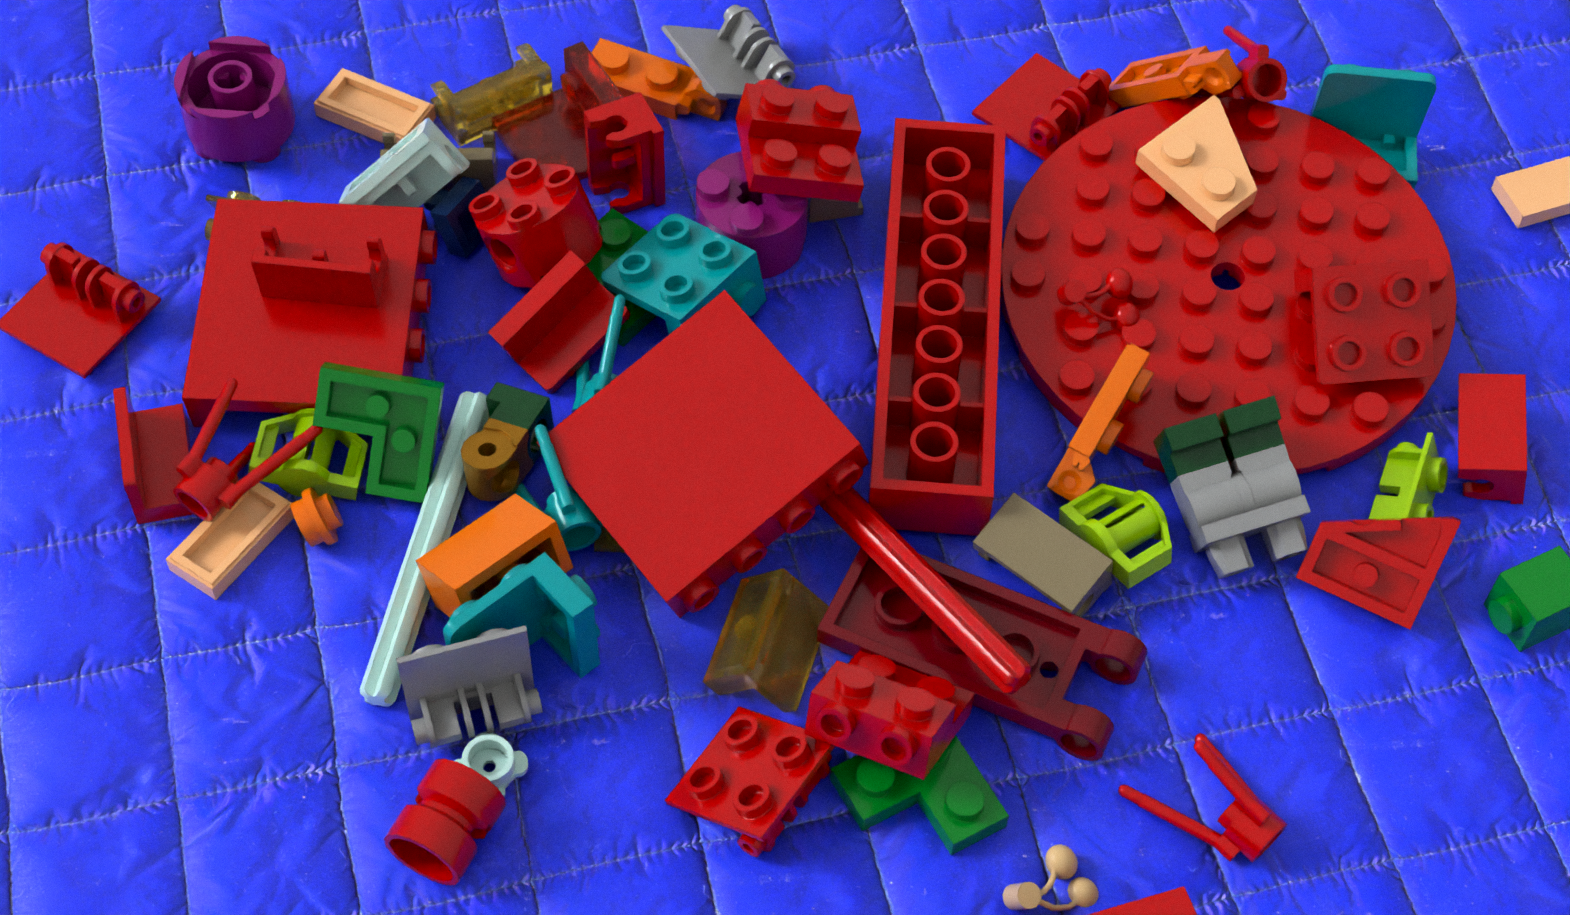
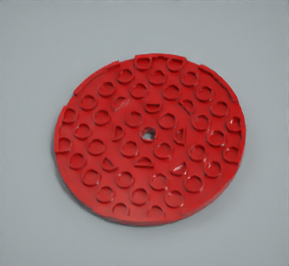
M1210 96L1189 97L1184 100L1180 98L1162 100L1126 109L1087 127L1058 147L1033 174L1014 205L1006 228L1002 248L1000 297L1005 323L1009 324L1011 334L1019 349L1018 357L1037 388L1075 427L1079 428L1126 345L1131 343L1150 353V362L1146 368L1154 372V376L1139 402L1136 404L1127 400L1116 418L1117 421L1124 424V427L1114 445L1127 453L1144 459V466L1164 473V468L1153 442L1164 428L1214 413L1218 417L1224 410L1267 397L1275 396L1282 418L1278 421L1289 459L1297 474L1308 473L1324 467L1327 471H1331L1362 457L1384 443L1404 426L1421 406L1437 379L1450 348L1455 327L1457 303L1455 276L1449 251L1440 229L1427 206L1398 171L1370 147L1345 131L1294 109L1243 98H1218L1221 101L1257 187V193L1252 205L1215 233L1135 164L1137 152L1141 147L1201 105ZM1428 259L1435 362L1434 375L1430 377L1318 384L1315 371L1310 292L1295 293L1294 270L1312 267ZM1115 268H1122L1128 271L1133 279V290L1127 298L1115 299L1107 292L1101 297L1084 299L1094 310L1111 317L1114 308L1119 303L1130 302L1138 308L1141 317L1135 325L1130 327L1123 326L1122 331H1119L1113 322H1106L1090 314L1080 302L1071 306L1062 305L1057 299V290L1062 284L1076 279L1085 284L1087 293L1098 292L1105 287L1108 273ZM1223 270H1228V275L1235 278L1239 282L1240 287L1234 290L1221 289L1214 284L1212 278L1221 275Z

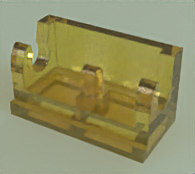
M528 43L516 47L522 59L515 61V67L492 77L489 76L482 79L479 83L454 94L442 80L431 84L432 90L437 95L430 99L431 104L435 107V114L460 147L483 137V131H496L554 105L551 68L546 61H542Z

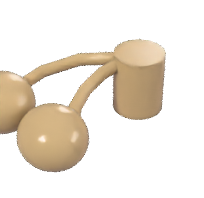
M1062 844L1053 845L1046 853L1045 863L1051 875L1047 884L1042 889H1039L1033 882L1010 884L1003 891L1005 906L1014 911L1033 909L1038 905L1051 911H1069L1077 905L1080 907H1090L1096 903L1099 896L1097 886L1093 881L1085 877H1077L1068 885V895L1072 902L1063 905H1053L1041 899L1053 887L1056 878L1062 880L1069 879L1077 871L1078 861L1075 853L1069 847Z

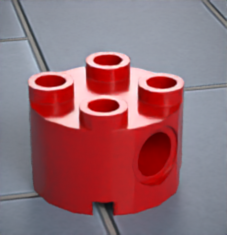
M534 158L521 159L508 167L506 178L470 202L469 211L502 279L514 287L533 288L542 279L541 276H545L570 250L585 264H588L602 246L603 237L599 231L602 228L581 182L571 166L563 164L539 165Z

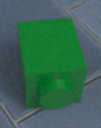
M1557 546L1501 572L1483 604L1488 610L1489 617L1495 628L1502 634L1507 635L1519 652L1570 629V558L1561 546Z

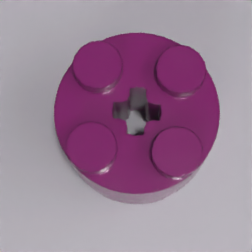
M243 36L221 37L209 41L210 49L195 57L193 51H191L181 60L176 69L174 86L186 131L197 155L205 159H216L226 162L253 160L258 163H266L274 160L281 151L280 146L289 138L295 125V110L285 64L282 59H278L272 54L270 46L264 42Z
M742 151L719 158L698 175L696 179V222L755 250L762 279L785 272L799 260L807 234L808 197L749 192Z

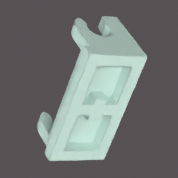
M427 117L345 187L339 204L420 207L459 173L464 172L469 167L470 162L431 119Z

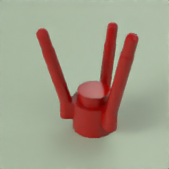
M1232 26L1224 27V35L1249 54L1247 58H1244L1237 64L1238 70L1242 72V77L1231 89L1218 93L1215 96L1217 98L1229 97L1235 99L1242 97L1260 102L1284 100L1287 95L1285 90L1287 74L1282 63L1276 59L1269 58V48L1267 45L1255 43ZM1201 88L1190 97H1212L1213 94Z
M229 378L217 397L190 452L176 467V470L184 478L173 489V493L177 500L192 514L202 520L212 521L223 507L231 509L247 491L323 432V427L312 425L240 480L237 474L251 459L255 442L249 443L228 465L215 457H209L204 463L202 458L238 387V381L234 378Z
M1198 733L1195 736L1194 750L1235 798L1217 820L1226 829L1223 835L1126 784H1122L1118 788L1120 796L1213 846L1229 862L1241 852L1253 863L1274 843L1288 825L1254 794L1221 752L1202 733Z

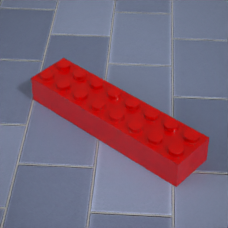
M895 118L868 503L897 530L978 536L990 520L994 498L1006 126Z

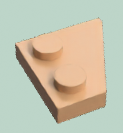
M1215 95L1141 147L1137 152L1135 164L1214 233L1254 203L1257 187L1221 101Z

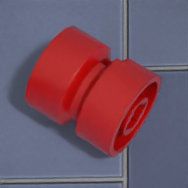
M436 759L417 786L418 795L415 801L418 805H406L384 837V842L394 857L417 874L440 884L456 885L478 852L474 839L485 838L504 810L506 801L500 790L474 769L449 759Z

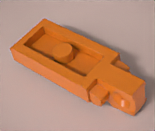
M603 38L599 39L578 73L579 86L583 90L614 100L641 92L653 113L674 120L677 119L679 114L689 115L692 112L719 121L727 107V100L715 98L704 90L702 81L691 67Z
M1207 46L1131 62L1109 85L1108 97L1119 103L1121 108L1129 106L1137 107L1169 98L1184 100L1197 93L1201 88L1216 95L1231 89L1242 77V72L1235 65L1228 48L1209 52Z
M1132 343L1126 345L1070 441L1069 448L1049 480L1047 487L1066 500L1072 501L1091 490L1096 484L1091 461L1097 451L1106 456L1108 455L1124 427V424L1116 420L1127 400L1137 404L1154 376V372L1146 368L1150 362V353Z

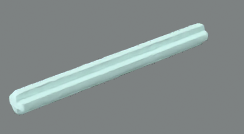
M465 391L458 398L359 689L365 702L373 706L389 707L397 699L402 682L396 658L411 655L430 598V593L416 560L450 538L467 486L461 448L471 435L482 431L483 426L489 419L486 403L487 395L484 393Z

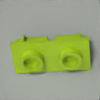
M1427 432L1422 449L1413 443L1401 442L1396 448L1389 451L1379 488L1381 493L1399 495L1376 494L1368 519L1434 517L1433 500L1435 493H1443L1445 490L1448 465L1446 458L1439 457L1432 432Z

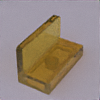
M784 568L741 579L703 683L718 695L754 688L783 712L796 711L820 645L817 642V628L829 606Z

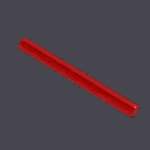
M853 487L838 495L833 492L819 504L1002 692L1011 695L1028 684L1031 679L1030 664Z

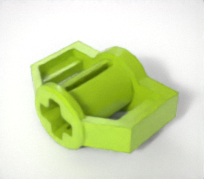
M315 408L300 409L295 413L261 421L248 473L273 455L279 434L294 431L292 438L294 439L313 425ZM323 427V432L262 480V482L277 484L284 491L298 497H302L301 492L312 487L319 496L328 493L330 496L356 501L367 457L368 443L356 433ZM337 440L349 448L342 475L328 471L335 441ZM314 441L315 444L312 451L311 459L307 460L311 444Z
M1101 483L1059 508V524L1113 560L1112 574L1128 589L1171 564L1172 544L1167 518L1160 504L1147 492L1142 490L1133 492ZM1109 506L1119 508L1099 521L1091 518ZM1150 538L1160 540L1131 559L1125 555V553Z

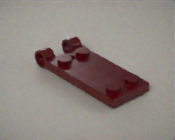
M860 547L817 628V642L851 656H855L859 650L871 655H881L889 658L895 664L919 673L944 678L957 687L974 692L973 706L1054 738L1056 743L1065 752L1074 757L1088 761H1096L1102 758L1114 731L1113 722L1101 711L1087 705L1072 703L1065 700L1082 661L1089 663L1092 670L1107 681L1121 685L1134 683L1147 656V648L1140 639L1128 632L1106 628L920 554L1030 664V681L1026 686L1021 687L1016 693L1010 695L1002 692ZM1042 669L1055 671L1057 676L1046 678L1040 671Z

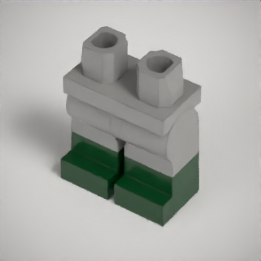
M1275 396L1224 410L1218 417L1214 413L1164 428L1153 441L1184 523L1191 534L1189 538L1195 553L1206 551L1208 560L1219 579L1242 573L1254 567L1245 538L1262 533L1272 562L1291 558L1308 550L1301 518L1311 511L1305 494L1302 495L1298 475L1289 459L1278 421L1282 418Z

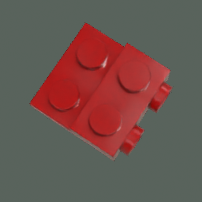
M764 79L756 84L745 83L735 119L749 192L859 202L864 188L856 152L861 127L853 95L840 94L827 85H817L809 90L787 88L774 79Z
M859 650L848 664L837 660L811 691L804 734L924 780L971 714L975 693L957 687L944 678L928 676L895 664L887 657L871 655Z

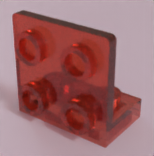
M583 41L563 49L565 73L560 76L561 89L492 117L493 130L516 162L521 159L534 158L539 165L563 164L574 168L579 180L588 177L584 111L624 98Z

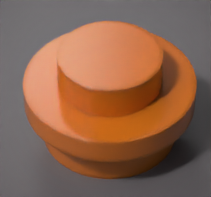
M312 487L301 492L302 498L291 503L290 506L295 521L306 541L311 547L325 542L328 546L338 542L336 529L343 526L344 523L332 497L328 493L319 496Z

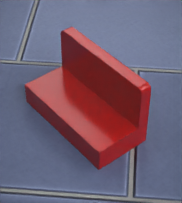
M570 250L488 333L547 393L553 394L605 343L615 296L599 283L588 266ZM624 306L622 325L631 315L626 306Z
M126 387L113 389L123 485L137 523L144 524L192 515L177 500L173 493V489L184 478L176 470V467L191 450L187 416L183 403L135 412Z

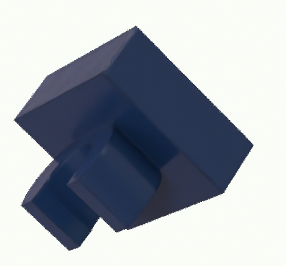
M463 176L450 191L440 189L423 204L425 209L431 211L430 214L435 222L434 227L436 231L440 232L452 255L467 258L483 241L468 208L470 202L475 197L486 193L481 181L478 179Z

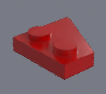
M1453 516L1322 520L1295 578L1407 629H1411L1461 524V520Z

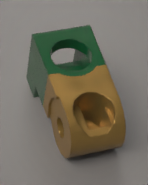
M496 382L486 397L489 419L483 426L482 431L471 435L461 448L469 492L480 500L490 502L502 500L515 492L542 454L540 447L536 443L538 440L535 434V427L538 424H542L547 428L548 432L554 428L549 397Z

